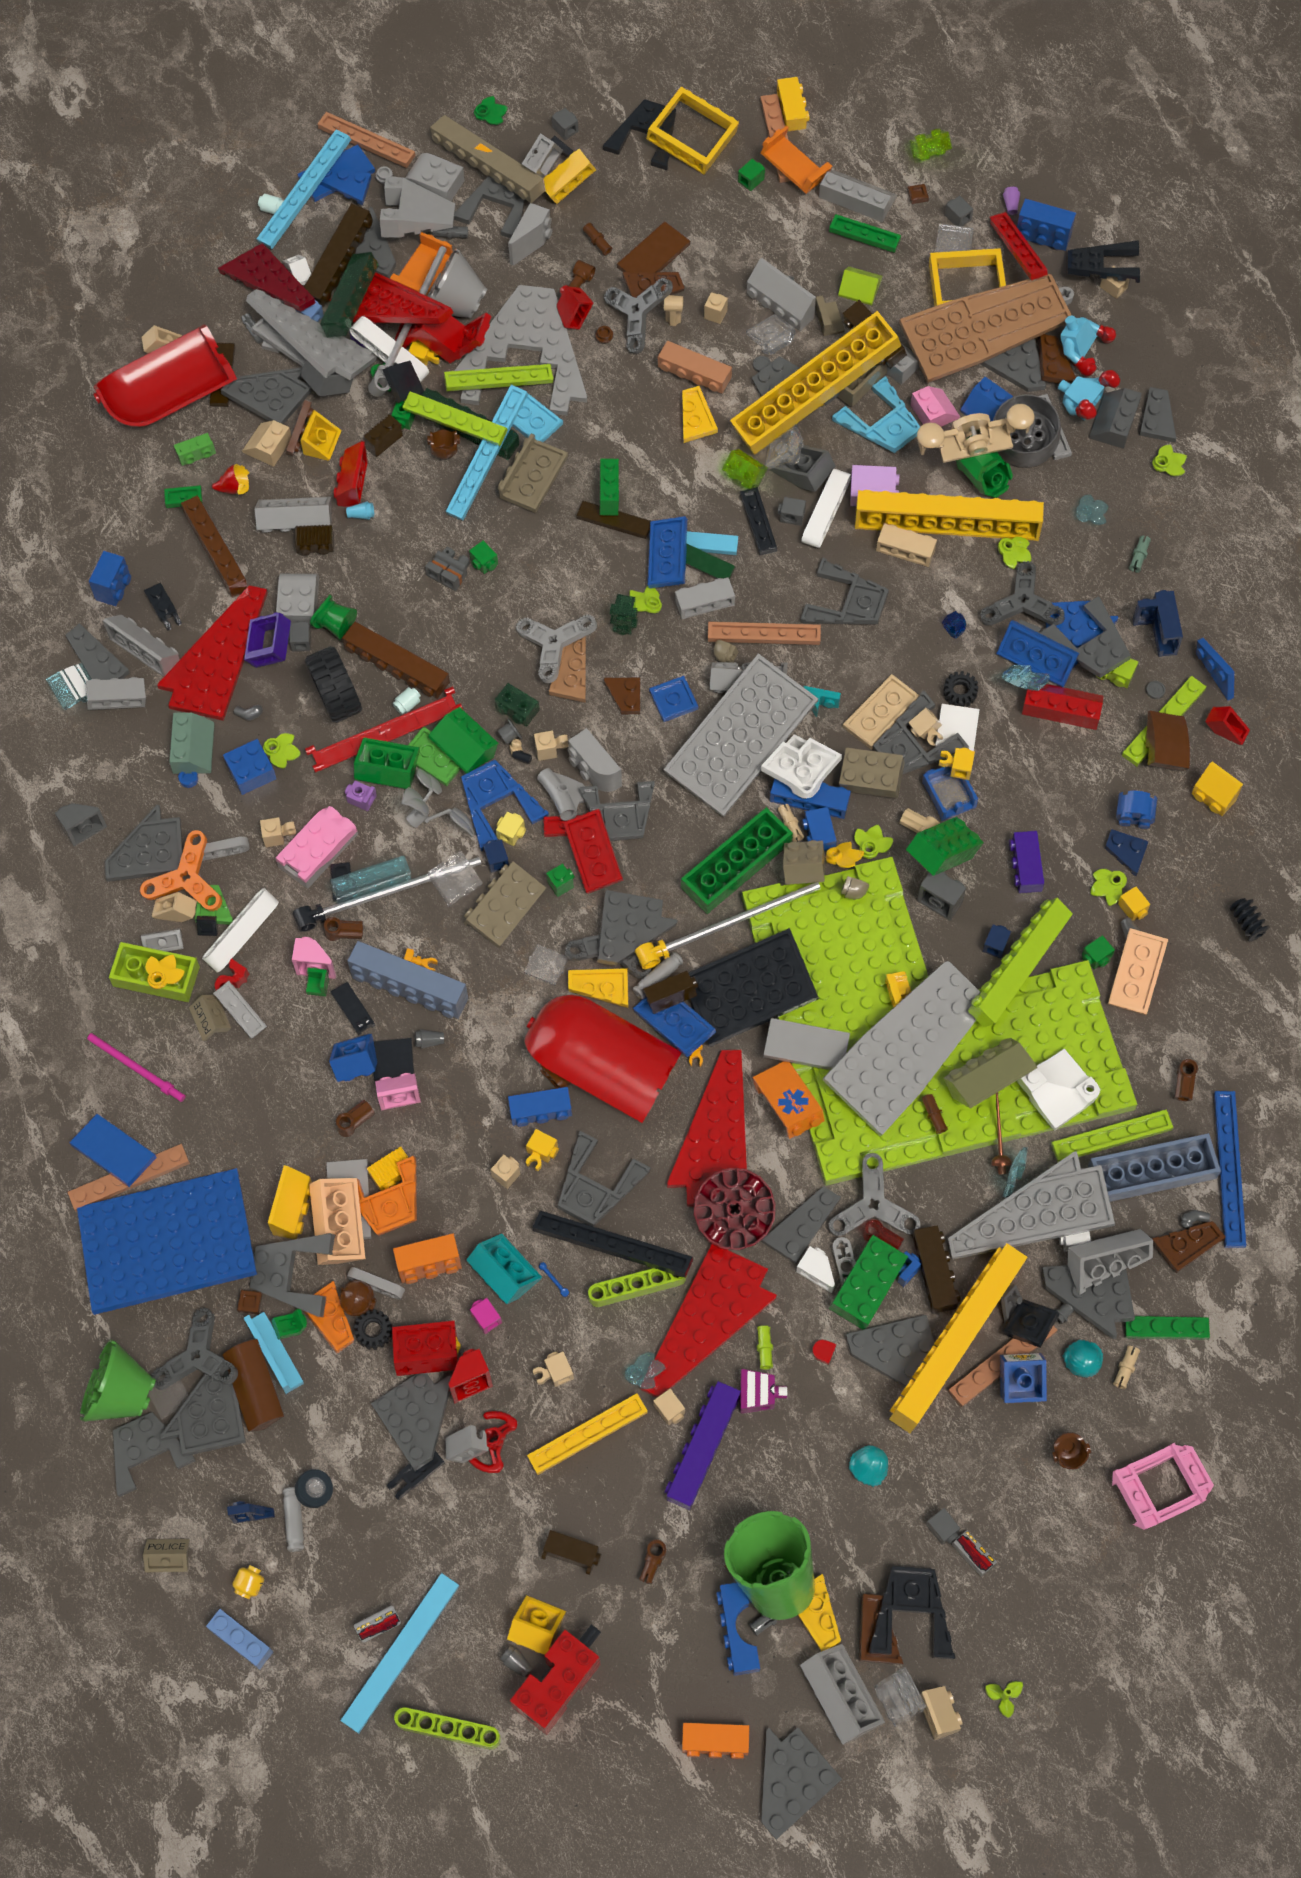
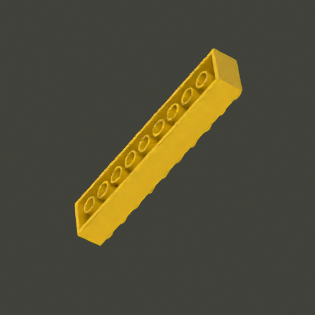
M876 311L732 418L730 422L733 428L755 455L901 347L899 337L880 313Z
M858 490L855 529L881 531L885 523L895 525L904 530H912L915 533L1001 539L1023 537L1027 540L1039 541L1043 524L1044 502Z
M1006 1243L1003 1249L999 1247L946 1325V1329L940 1334L924 1358V1362L921 1363L912 1376L913 1379L909 1381L902 1391V1396H899L890 1409V1412L893 1414L889 1420L909 1434L913 1431L1028 1258L1008 1243Z

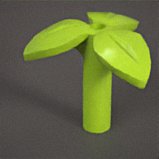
M1010 1682L1004 1691L997 1684L986 1685L987 1695L992 1700L1002 1699L998 1708L1002 1715L1010 1718L1014 1713V1704L1009 1698H1017L1021 1694L1023 1682Z

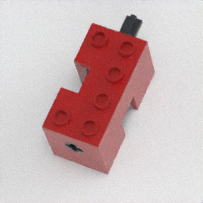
M592 1624L579 1640L564 1630L544 1656L546 1664L552 1667L551 1670L548 1669L542 1676L544 1680L540 1682L530 1674L510 1700L512 1708L545 1735H548L567 1710L566 1705L578 1689L580 1691L583 1689L601 1665L600 1657L589 1649L601 1634V1631Z

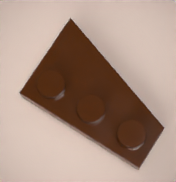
M304 400L286 450L287 455L293 457L294 453H298L300 449V437L306 428L307 419L310 418L314 410L311 408L312 402Z
M862 1594L859 1661L902 1665L903 1661L898 1651V1643L893 1629L892 1654L868 1653L883 1596Z

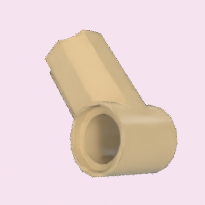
M669 295L664 300L666 322L670 326H676L678 323H681L683 296Z
M908 808L903 813L899 824L919 833L940 824V822L930 816L924 817Z

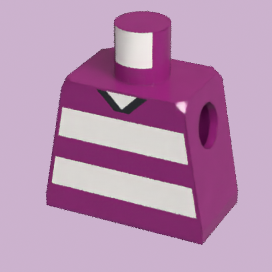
M741 1369L740 1413L774 1409L775 1398L787 1399V1386H775V1375Z

